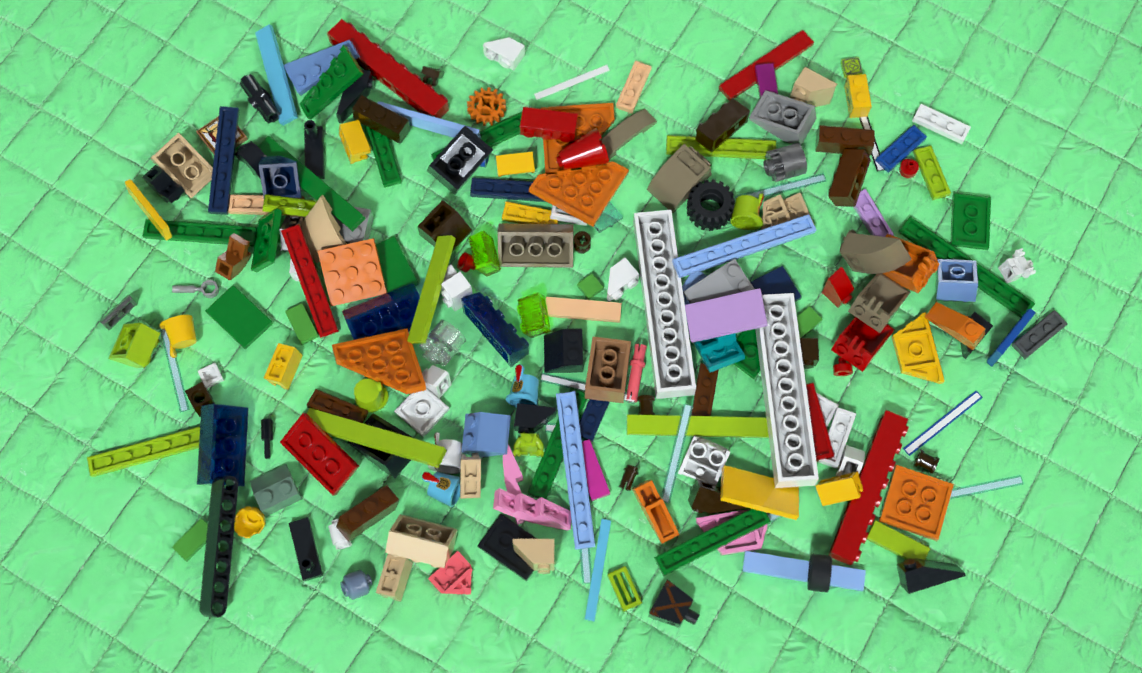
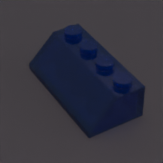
M411 283L343 310L342 313L354 340L402 329H408V332H410L420 296L414 283Z
M481 292L461 298L464 314L510 367H513L529 354L528 342L525 338H520L516 334L517 330L511 323L507 324L503 313L499 309H494L493 303L487 295L484 297Z
M220 404L201 406L197 485L212 486V482L216 477L234 476L238 481V486H244L248 426L247 407Z

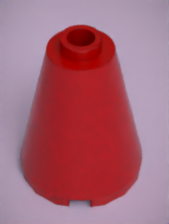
M597 128L592 129L558 152L556 161L559 168L563 167L564 170L609 163L605 144L602 143V137Z

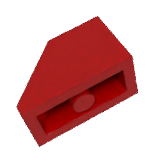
M842 267L828 278L822 294L838 308L842 304L847 305L852 300L853 296L851 295L854 291V287Z

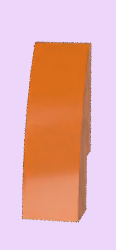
M647 480L633 487L634 495L661 544L680 535L653 481Z

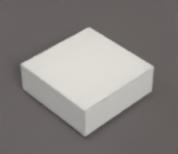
M216 363L198 370L200 378L207 389L224 381Z

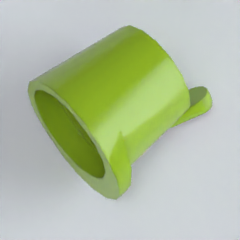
M759 193V199L751 195L738 196L730 223L735 228L742 230L760 229L763 225V220L759 217V209L764 200V194Z
M363 379L354 388L356 405L368 410V413L383 409L388 402L389 394L381 382L376 383L372 379Z

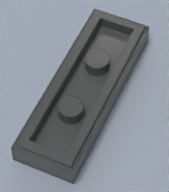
M1054 310L1014 342L1012 347L1026 359L1068 323Z

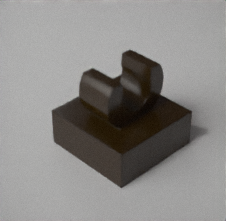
M423 66L421 72L426 74L423 78L424 83H427L428 79L432 78V86H436L438 79H443L444 71L429 66Z

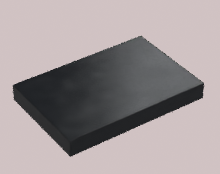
M500 514L478 544V548L527 582L534 570L514 551L513 539L537 538Z

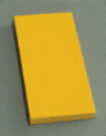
M726 465L723 466L721 472V501L797 520L799 517V487L775 488L774 478Z

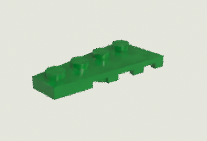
M343 45L340 48L341 52L337 58L334 57L330 62L331 66L320 75L317 85L312 86L299 105L307 118L313 119L364 74L347 46Z

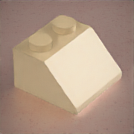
M804 67L794 83L790 98L815 107L828 105L832 100L837 83Z
M513 539L514 551L534 571H538L539 574H550V571H554V539Z

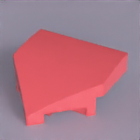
M456 551L449 558L444 568H438L427 578L442 594L471 595L472 568L459 551Z

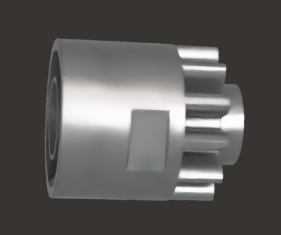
M799 143L767 151V154H765L767 160L763 162L767 176H772V181H782L806 174L807 172L806 157Z

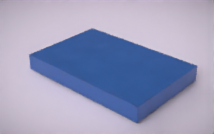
M1031 308L1027 310L989 357L987 364L992 367L1034 316L1035 311Z

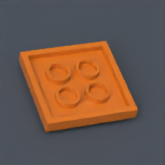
M374 238L318 251L331 306L387 294Z
M896 465L879 522L938 541L954 484Z

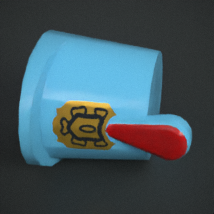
M522 365L515 367L516 376H514L510 394L506 396V401L514 407H517V403L538 405L539 380L532 375L523 374L525 368Z
M424 472L422 479L425 482H429L427 495L451 508L454 507L460 497V476L457 477L442 472H436L432 475L429 472Z

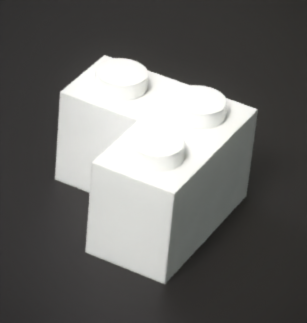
M450 264L447 267L444 281L441 284L440 293L444 297L443 302L448 308L452 307L456 312L474 299L470 283L461 272L457 273Z

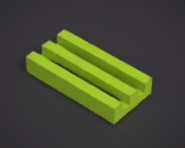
M626 566L607 574L623 612L642 604ZM622 572L624 573L626 580L630 586V589L634 595V598L636 600L635 602H632L630 595L626 589V586L622 580V577L620 575V573ZM615 575L627 599L628 605H625L623 598L619 592V589L615 583V580L613 578V576Z

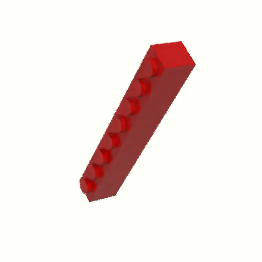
M341 19L327 32L329 42L334 46L350 40L360 55L356 59L358 65L364 70L371 71L373 77L419 113L441 119L449 111L448 100L444 95L436 93L430 84H425L417 74L409 72L403 63L399 64L395 61V58L390 53H385L376 42L372 43L363 32L359 33L352 23H347Z
M888 410L883 413L859 474L863 491L860 492L861 497L849 500L828 554L833 559L849 566L854 561L858 562L862 553L859 550L861 543L865 544L869 534L866 532L868 525H872L876 516L873 514L874 508H878L882 500L880 492L882 489H886L889 479L886 478L888 471L892 472L896 463L893 458L901 450L902 443L899 442L902 436H906L909 426L906 425L907 418Z

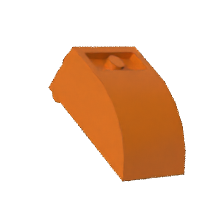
M887 233V235L885 236V237H890V238H898V237H895V236L890 235V234H888V233ZM900 239L912 259L905 265L882 274L902 287L919 293L926 286L931 275L937 271L939 262L934 251Z

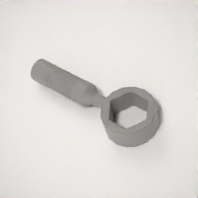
M206 280L202 283L201 287H195L194 285L172 286L173 293H195L196 291H201L206 298H214L219 293V287L213 280ZM208 285L215 286L212 293H205L204 290Z

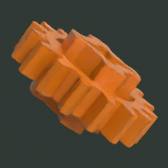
M490 87L487 88V91L481 88V92L478 93L475 90L474 96H469L470 101L467 102V111L470 114L471 120L476 119V124L483 122V126H485L489 122L492 126L494 120L499 123V117L504 118L506 100L503 99L502 93L497 95V89L492 92Z

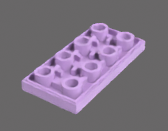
M760 288L685 305L691 342L768 326Z

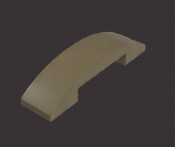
M646 109L633 114L601 139L602 143L605 144L609 160L616 155L617 150L641 132L645 133L657 123L656 119Z

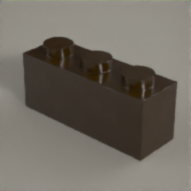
M361 95L352 108L354 120H359L361 124L399 144L403 142L410 131L408 119Z
M735 99L724 103L721 109L711 114L705 123L699 124L696 129L695 141L710 152H713L748 122L750 110Z

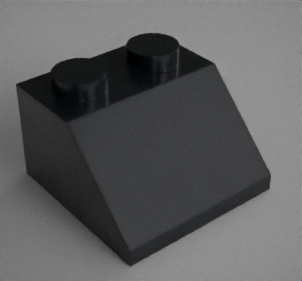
M582 328L561 329L544 335V373L583 372Z

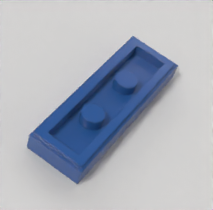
M913 125L881 153L875 161L889 173L923 143L927 136Z

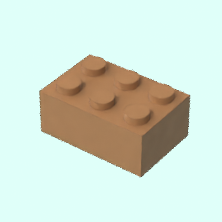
M592 337L585 385V399L624 403L631 341Z

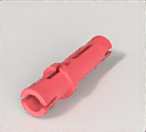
M635 344L633 360L630 361L631 372L626 399L630 400V396H632L631 400H634V403L637 402L642 369L645 368L644 358L647 346L643 344L640 347L639 344Z

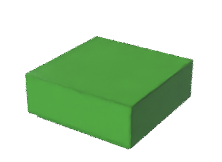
M590 274L577 284V287L588 300L604 290V287L593 274Z

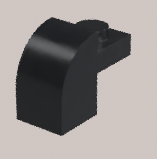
M250 141L240 146L235 156L247 165L253 175L260 178L259 162L261 157L267 156L256 144Z
M154 165L142 177L167 203L170 202L172 204L185 192L182 186L174 182L157 165Z

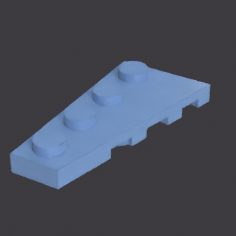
M348 40L284 64V68L297 93L303 95L312 86L317 85L320 75L328 70L331 66L330 62L334 57L337 58L343 45L348 47L355 60L359 58L360 55L354 44Z

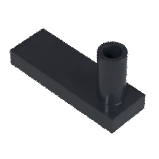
M308 120L304 124L305 166L320 179H325L324 130L322 126L316 127L313 120Z
M309 518L290 522L289 527L302 580L305 582L323 576Z

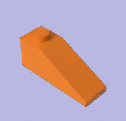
M938 302L934 304L925 316L927 320L971 350H974L985 336L986 328L971 318Z

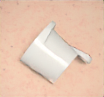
M436 432L434 434L435 445L445 447L447 452L439 468L428 465V468L434 472L446 474L460 473V459L463 454L461 452L462 443L449 439L439 441L440 433Z

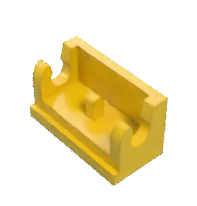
M359 120L340 124L339 136L350 164L367 159V154L371 153V149Z
M533 152L496 156L498 177L530 172L535 173Z
M278 343L264 379L274 386L278 384L283 389L289 390L303 355L295 347Z
M858 471L822 479L816 485L822 506L860 498V492L863 491Z

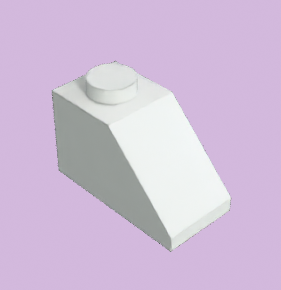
M432 365L429 369L426 368L422 372L426 388L439 399L452 385L449 373L446 370Z
M846 445L836 476L856 471L860 473L864 463L865 451Z

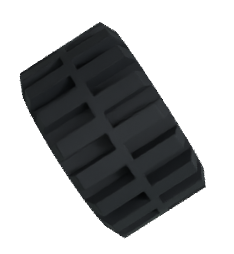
M713 179L712 182L704 180L703 184L701 182L697 183V186H694L689 193L686 208L687 216H690L689 220L691 222H695L694 226H701V230H705V228H709V231H713L714 228L719 230L721 225L723 227L726 226L732 217L735 206L734 194L732 191L729 192L730 188L727 185L723 186V182L716 183V180ZM704 200H714L721 208L716 211H709L704 209L700 203Z

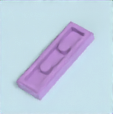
M867 190L860 191L854 209L870 235L885 237L887 233L894 235Z

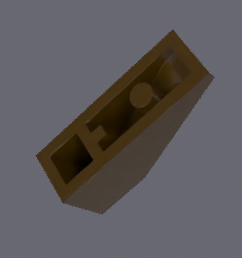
M696 479L688 498L691 508L698 513H716L747 508L721 501V486Z

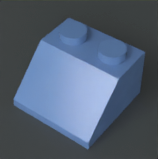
M937 259L939 266L936 276V300L976 302L978 288L976 261Z
M486 412L466 414L461 452L471 456L472 453H478L480 457L506 455L511 416Z

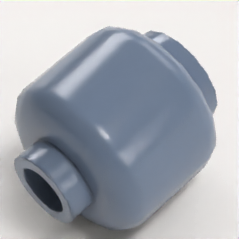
M357 570L346 574L340 585L344 596L354 600L369 594V586H372V580L369 574L365 575L362 570Z

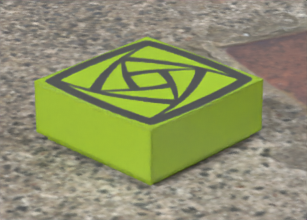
M859 57L841 59L840 63L844 78H847L848 75H860L863 73Z

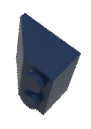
M282 156L261 157L259 172L263 198L265 195L301 198L297 161Z

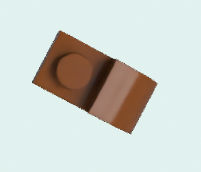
M235 233L229 237L227 251L217 257L215 272L230 281L239 275L250 259L251 253L248 252L250 242Z

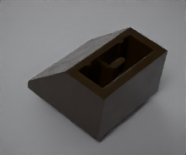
M443 200L417 226L419 235L434 247L438 236L452 235L455 237L452 252L472 232V229L460 214Z

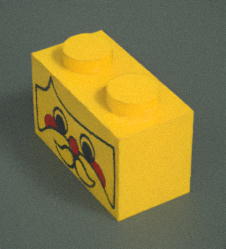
M866 74L848 75L844 89L849 117H867L872 105Z

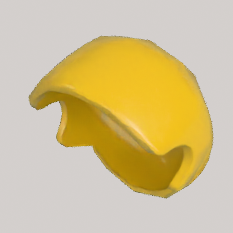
M246 506L240 509L235 515L234 531L244 538H250L257 533L259 534L266 523L264 514L257 507Z

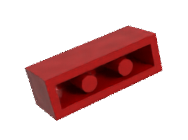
M523 107L520 135L528 138L541 137L545 140L557 139L562 142H574L578 114Z

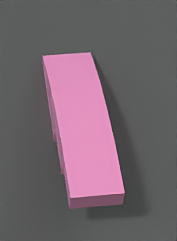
M508 444L507 454L503 455L505 486L507 492L516 496L522 493L518 482L523 480V475ZM515 517L517 525L525 522V520Z
M501 488L495 491L493 509L531 523L563 530L571 529V512L542 497L535 500L522 493L515 496Z

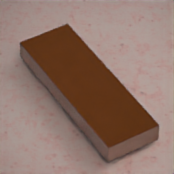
M700 363L691 416H711L719 369L710 373L705 364Z
M315 389L306 404L307 408L363 423L368 415V410Z

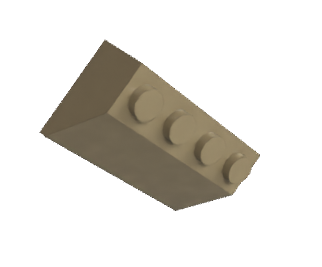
M499 224L498 267L573 268V224Z

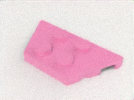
M750 509L696 518V523L703 532H706ZM768 524L717 549L718 552L723 556L761 549Z

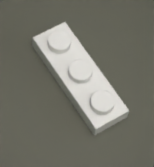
M923 104L919 106L912 120L960 144H963L971 128Z
M837 408L828 433L834 458L819 460V463L838 469L856 413Z

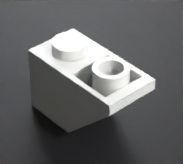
M509 37L484 43L483 52L489 60H495L504 68H510L514 71L525 56V45Z
M623 258L610 268L607 291L608 302H611L613 299L618 300L624 294V291L628 288L633 289L638 284L639 273L626 258Z

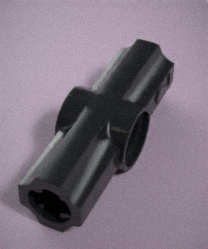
M252 74L243 76L240 79V86L247 94L249 103L259 111L268 124L276 122L279 119L280 113L272 103L270 94L260 86Z

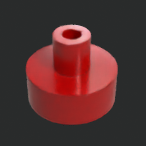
M913 159L903 160L899 167L900 174L905 178H913L919 170L918 163Z
M464 252L458 260L457 269L465 273L470 269H476L477 263L474 262V256Z
M839 358L838 364L833 366V374L835 376L853 374L852 364L846 363V360L843 358Z

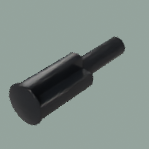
M272 419L261 420V439L264 441L265 459H270V441L273 440Z

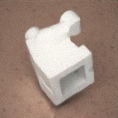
M1023 248L1015 250L1012 258L1007 259L998 267L1007 284L1021 277L1028 278L1036 273V270H1033L1034 267H1032L1033 262L1031 260L1026 261L1023 256L1025 255V251H1022L1024 250Z

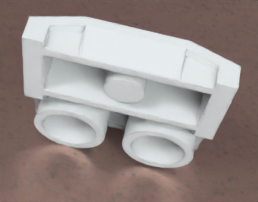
M694 435L678 474L717 485L722 468L726 464L731 451L705 438Z

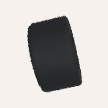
M811 554L808 569V590L818 592L829 591L832 573L831 556Z

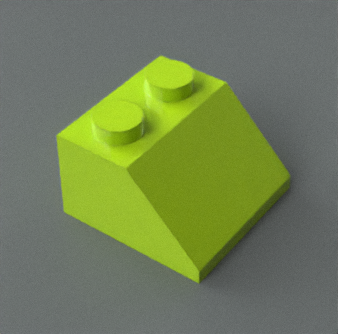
M142 323L123 324L108 359L135 368H145L151 361L153 349L159 343L160 333Z

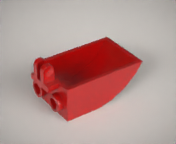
M855 317L840 334L831 351L863 372L895 329L887 324L879 333Z

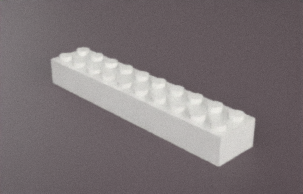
M661 210L634 213L633 226L656 399L695 395L696 382L682 282L672 263L674 258H678L672 211Z
M794 293L762 295L768 326L756 328L755 330L775 488L815 486L819 477Z

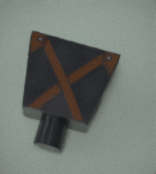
M667 580L648 617L679 628L683 620L695 625L700 614L689 609L693 599L671 581Z

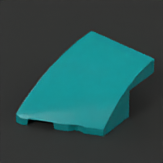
M736 333L694 342L710 373L745 359L744 352L736 342Z

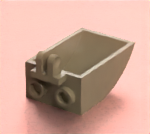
M683 144L660 168L647 190L668 210L674 213L688 199L692 188L696 187L699 182L703 184L704 180H707L712 175L710 162L693 147L690 146L688 148Z
M850 230L847 233L840 247V253L854 272L868 274L886 273L905 265L912 259L900 239L857 234L855 230Z
M876 274L857 296L848 312L881 333L911 292L884 274Z

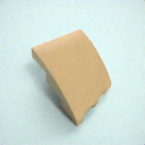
M801 193L784 200L780 194L764 201L761 230L808 214L810 215Z
M323 195L320 196L301 223L306 244L316 263L320 262L319 250L347 244L339 233L340 226L331 214L332 208Z

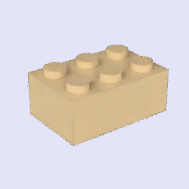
M400 514L389 530L385 553L391 554L394 557L408 558L417 563H427L435 568H444L454 550L458 529Z

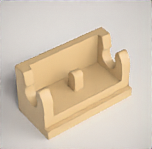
M472 453V457H466L465 454H462L460 459V499L480 498L481 458L478 453Z
M387 554L376 593L385 598L390 597L401 602L413 562L404 557H394L391 554Z

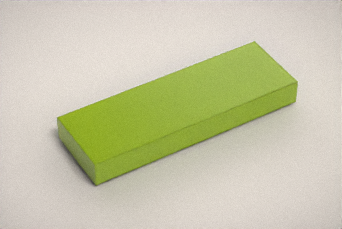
M932 146L915 149L913 155L919 165L932 201L950 196L951 191Z
M265 195L263 211L271 212L277 208L282 210V214L306 217L317 201Z
M876 520L867 537V540L906 560L915 558L925 560L930 550L929 547Z

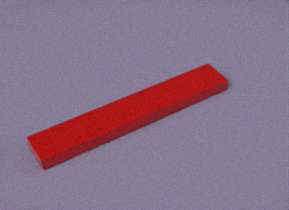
M804 30L800 31L719 85V90L731 101L757 84L755 65L773 63L774 70L776 71L814 45L813 40Z
M300 225L281 230L320 338L339 332Z

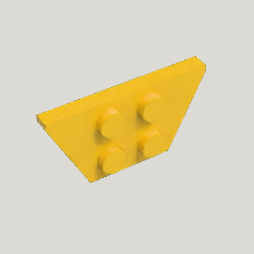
M924 312L892 336L893 345L902 374L943 384L945 382L930 325L925 318L926 312Z

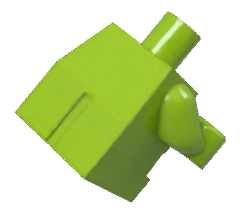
M519 433V437L514 444V457L528 456V454L530 456L543 457L544 445L539 438V434Z

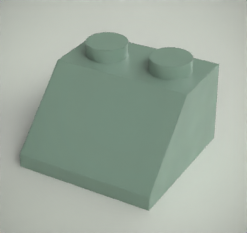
M287 464L250 481L255 499L261 512L266 517L302 500Z

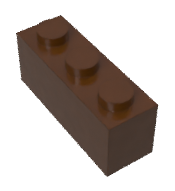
M819 125L816 134L815 152L843 154L844 149H864L868 156H870L874 148L875 130Z
M844 149L839 159L837 172L834 174L833 184L828 192V197L835 206H856L871 161L864 149Z
M386 485L341 515L336 528L350 542L395 511L399 498Z

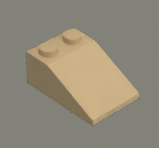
M179 132L150 159L155 165L163 169L174 182L182 186L185 190L184 193L190 198L194 197L212 180L213 167Z

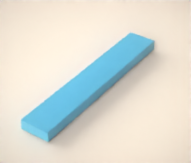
M269 24L255 32L273 101L280 113L279 123L284 126L297 119L298 116L274 28Z

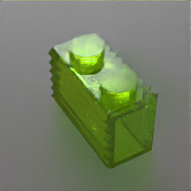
M485 231L469 236L468 239L471 252L473 253L475 269L486 277L501 271L493 237Z
M536 292L519 298L517 311L522 320V323H520L522 333L530 338H534L551 332L545 296Z

